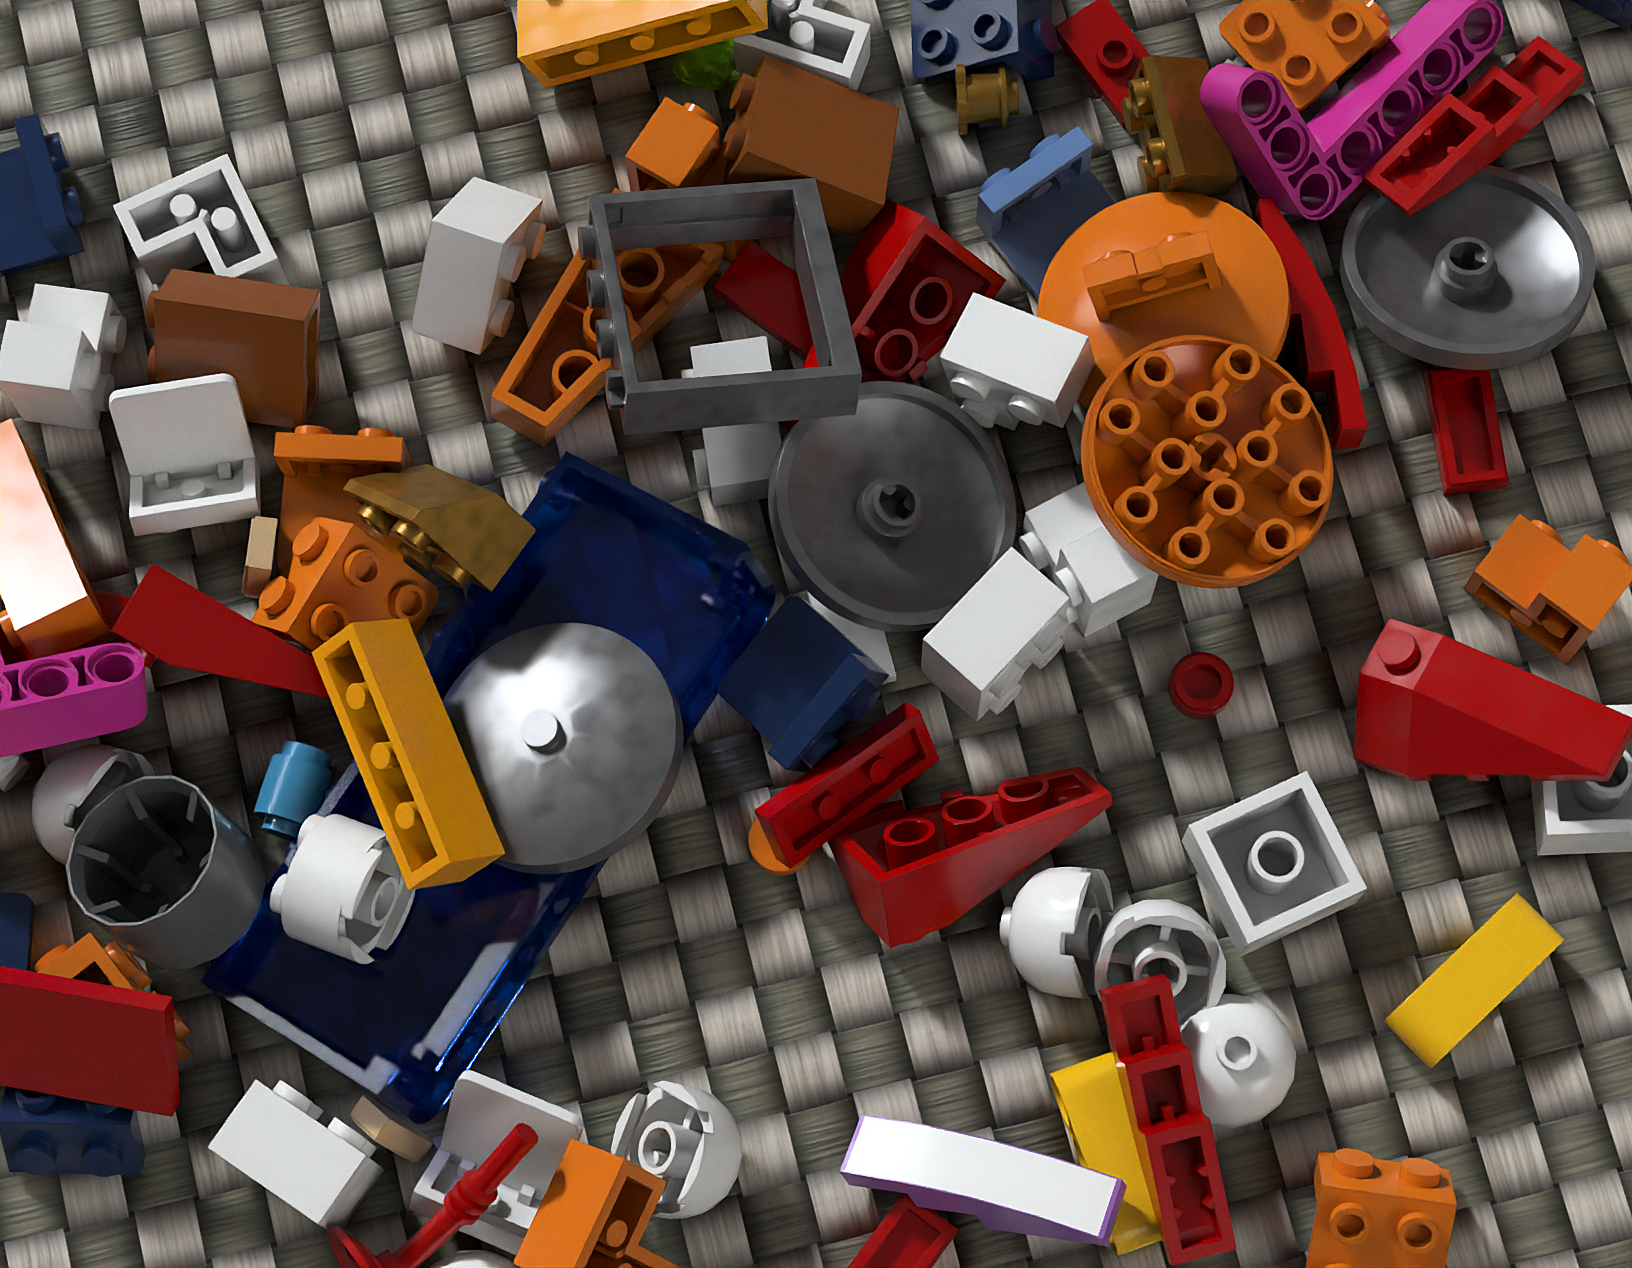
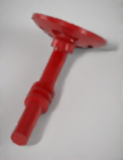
M518 1123L477 1170L465 1172L461 1180L445 1195L443 1199L444 1207L393 1254L386 1249L375 1256L361 1241L338 1226L328 1229L327 1237L340 1267L418 1268L463 1225L476 1223L480 1215L484 1214L489 1205L497 1199L498 1186L537 1144L538 1136L529 1125Z

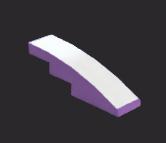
M863 1114L860 1116L840 1169L841 1175L849 1185L908 1193L917 1207L977 1215L986 1229L1102 1246L1108 1245L1127 1187L1122 1179L1053 1156L992 1139L925 1124Z

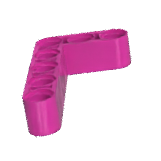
M1429 0L1307 124L1275 75L1258 69L1229 63L1216 65L1209 70L1203 79L1200 89V101L1207 116L1260 199L1272 198L1280 212L1313 221L1321 220L1331 214L1363 181L1362 176L1444 96L1450 93L1496 46L1503 31V15L1500 7L1491 0Z
M108 643L9 665L4 664L0 651V758L127 730L142 722L148 713L144 657L138 649L131 645Z

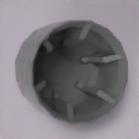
M173 775L143 776L112 790L90 809L74 834L66 864L70 894L84 914L136 957L160 969H190L223 954L245 934L260 909L266 883L262 853L248 834L196 785Z

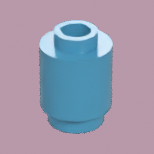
M294 741L283 742L280 753L272 754L253 811L255 816L264 820L261 830L279 838L298 841L299 831L304 821L313 814L321 816L334 773L329 770L333 758L332 755L303 743Z

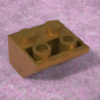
M1162 55L1143 57L1133 80L1129 81V97L1122 98L1121 101L1122 113L1128 133L1130 135L1138 133L1143 156L1137 157V168L1145 193L1152 191L1154 193L1179 191L1210 197L1229 192L1238 177L1232 153L1207 116L1200 101L1201 85L1204 77L1209 72L1206 59Z
M429 464L352 478L343 488L362 506L357 512V516L380 534L388 537L392 532L402 541L396 550L404 558L424 571H428L432 567L442 577L460 588H463L466 582L469 581L492 592L536 531L532 525L498 494Z

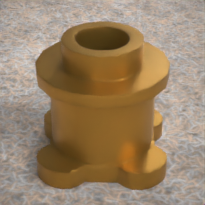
M955 64L958 135L968 134L967 124L1000 122L1001 128H1007L1008 115H1019L1018 79L1006 78L1004 66H998V73L966 74L965 64Z

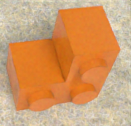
M665 96L625 155L631 192L723 185L727 159L720 156L719 127L716 126L713 117L695 104L685 103L684 106H681ZM753 239L714 243L725 248L722 257L733 262Z
M1519 514L1475 569L1463 589L1567 665L1631 584L1632 567L1628 565L1629 560L1627 556L1608 541H1595L1585 533L1573 550L1570 551L1562 545L1563 540L1552 527L1539 520L1529 521Z
M571 1138L513 1264L521 1268H680L638 1245L667 1182L625 1158Z

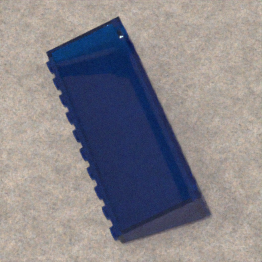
M566 451L555 468L549 470L543 476L539 483L537 494L522 514V517L536 529L533 536L492 592L472 582L469 584L466 597L449 622L443 624L435 633L431 647L424 656L425 662L443 701L455 680L468 665L487 649L511 635L533 627L553 623H581L602 627L627 638L641 648L666 678L680 708L684 746L718 695V681L756 637L770 616L776 597L775 586L747 543ZM354 759L340 780L328 788L316 815L325 818L332 814H339L383 830ZM297 836L287 848L283 863L264 888L260 909L245 934L223 954L211 960L209 970L201 980V983L418 1125L425 1124L432 1120L445 1106L453 1094L455 1083L461 1073L469 1070L609 858L586 868L558 874L523 873L507 869L492 862L464 881L416 889L409 914L394 942L387 950L375 946L368 953L374 961L369 964H360L291 938L283 928L281 914L272 911L270 908L272 888L281 875L288 873L291 862L298 850Z

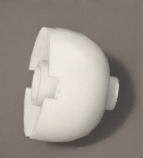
M90 743L62 752L45 769L33 791L32 824L36 838L56 861L66 866L73 836L90 809L116 787L143 776H155L153 767L143 755L109 745Z
M1081 867L1049 868L1034 875L1018 892L1013 907L1007 906L1004 909L1000 921L1001 942L1004 946H1009L1012 962L1024 980L1039 991L1057 996L1089 999L1087 994H1097L1093 982V950L1102 930L1101 911L1113 912V898L1106 874L1101 869Z
M1169 899L1143 900L1121 909L1103 926L1093 950V982L1100 1002L1099 989L1164 974L1170 979L1178 1023L1184 1015L1205 1003L1207 1009L1216 1007L1226 987V960L1214 930L1191 907Z
M1222 994L1216 1007L1207 1009L1205 1003L1184 1015L1179 1022L1182 1042L1190 1048L1202 1111L1210 1119L1211 1124H1218L1220 1127L1237 1128L1256 1123L1282 1103L1294 1081L1296 1051L1289 1028L1272 1008L1253 997Z
M668 1081L654 1083L657 1088H654L648 1095L637 1093L626 1105L616 1124L611 1153L627 1159L667 1182L652 1216L667 1219H683L702 1214L713 1208L727 1196L737 1178L742 1158L740 1131L734 1116L714 1095L698 1088Z

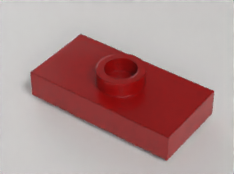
M1096 0L1056 25L1055 29L1060 45L1122 128H1124L1126 125L1122 113V98L1129 97V81L1133 80L1141 58L1150 55L1109 0Z

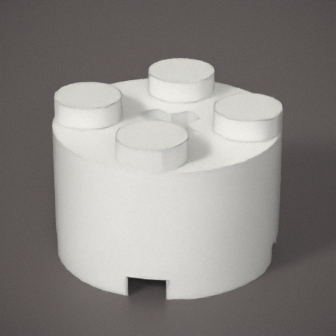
M313 814L301 826L297 841L298 850L291 862L288 873L281 875L272 888L270 908L272 911L281 914L283 928L291 938L354 962L369 964L374 959L368 953L375 946L387 950L398 936L409 914L416 889L408 890L383 830L339 814H332L325 818Z

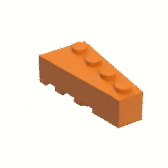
M614 188L612 193H621L623 191ZM710 242L614 250L634 356L719 272L725 248ZM579 249L490 396L489 417L543 447L605 386V371L612 370L610 358L600 359L597 350L596 320L603 319L601 308L590 309L588 301L587 270H593L592 260H581Z

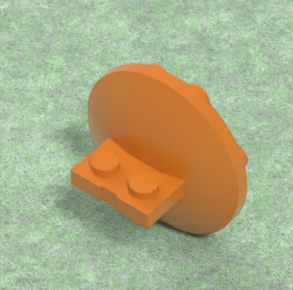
M1165 191L1139 195L1115 203L1098 212L1079 226L1057 251L1046 271L1039 293L1037 317L1089 336L1095 365L1077 399L1081 405L1089 409L1101 385L1122 362L1140 349L1171 337L1185 335L1221 337L1248 345L1276 361L1286 339L1291 303L1288 280L1281 257L1265 231L1254 220L1232 205L1213 197L1190 192Z
M1206 335L1171 337L1150 344L1129 356L1104 381L1091 402L1083 425L1081 438L1082 472L1088 495L1098 517L1116 542L1135 560L1157 574L1173 581L1195 587L1220 589L1245 586L1267 578L1285 567L1305 550L1320 529L1328 511L1334 480L1331 445L1321 416L1308 392L1285 369L1248 345L1221 337Z

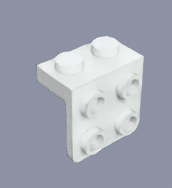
M225 373L120 389L110 395L109 410L130 474L129 519L135 537L154 533H171L180 529L217 523H234L242 519L261 516L260 466L238 386L233 376Z
M466 1070L462 1072L455 1083L440 1148L415 1187L409 1210L431 1219L444 1207L443 1199L445 1195L461 1180L466 1171L477 1170L518 1123L527 1124L536 1132L538 1136L537 1144L498 1186L497 1199L489 1205L484 1214L480 1215L476 1223L463 1225L459 1229L463 1233L517 1255L571 1138L580 1141L584 1127L582 1119L575 1113L475 1071Z

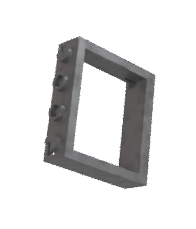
M816 178L589 195L588 226L578 227L579 252L581 260H592L593 270H587L588 301L590 309L601 308L603 319L596 320L597 350L600 359L610 358L612 370L605 371L607 404L609 410L620 409L624 435L856 415L862 370ZM789 236L819 367L639 382L614 250Z

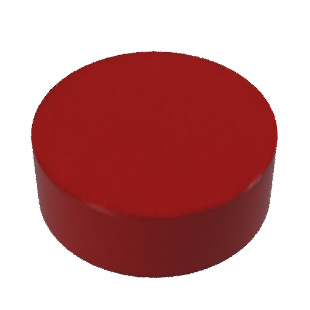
M1195 652L1180 659L1174 666L1168 683V692L1173 705L1182 714L1195 719L1211 718L1222 712L1229 703L1234 690V677L1230 667L1223 659L1208 652Z

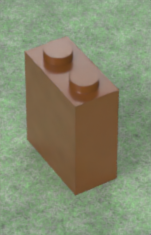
M766 54L751 75L743 73L739 77L730 99V108L737 111L735 121L728 128L720 150V156L727 159L723 185L816 178L827 226L858 238L885 203L900 108Z
M172 268L158 291L152 290L147 301L146 325L148 328L154 329L155 345L150 350L147 362L148 381L158 384L221 373L229 374L236 380L247 422L293 429L306 425L319 400L320 290Z

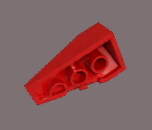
M886 199L883 208L874 217L854 247L840 278L862 370L861 383L873 381L903 383L906 379L913 382L929 369L926 362L946 346L973 292L994 300L1006 282L1004 277L925 216L889 199ZM814 343L802 368L819 367ZM798 420L779 421L778 424L790 431Z
M153 563L111 630L113 634L122 638L119 643L131 645L140 651L144 657V666L149 669L155 659H158L171 666L330 699L313 657Z
M1390 618L1359 672L1353 757L1358 763L1410 781H1432L1433 775H1465L1468 781H1489L1490 775H1528L1532 781H1609L1632 738V717L1445 635Z
M1080 766L1005 780L999 786L998 793L984 796H963L962 789L940 792L942 803L904 810L903 800L882 803L830 839L828 844L861 918L890 948L901 944L917 942L926 934L952 924L1113 805L1112 794Z

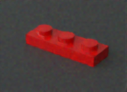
M906 702L754 810L776 860L788 868H792L940 760L920 710Z

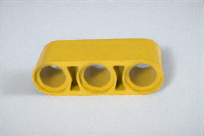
M1517 892L1403 1001L1384 1022L1431 1069L1565 939Z
M1111 1051L1049 1073L1053 1092L1080 1166L1122 1179L1127 1186L1109 1239L1115 1255L1120 1256L1162 1241L1131 1130L1113 1052Z

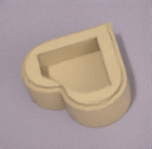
M255 516V519H251L241 589L244 597L259 599L262 591L270 581L278 520L276 518Z
M366 1094L362 1095L350 1112L353 1122L375 1142L412 1163H420L434 1144L420 1130Z

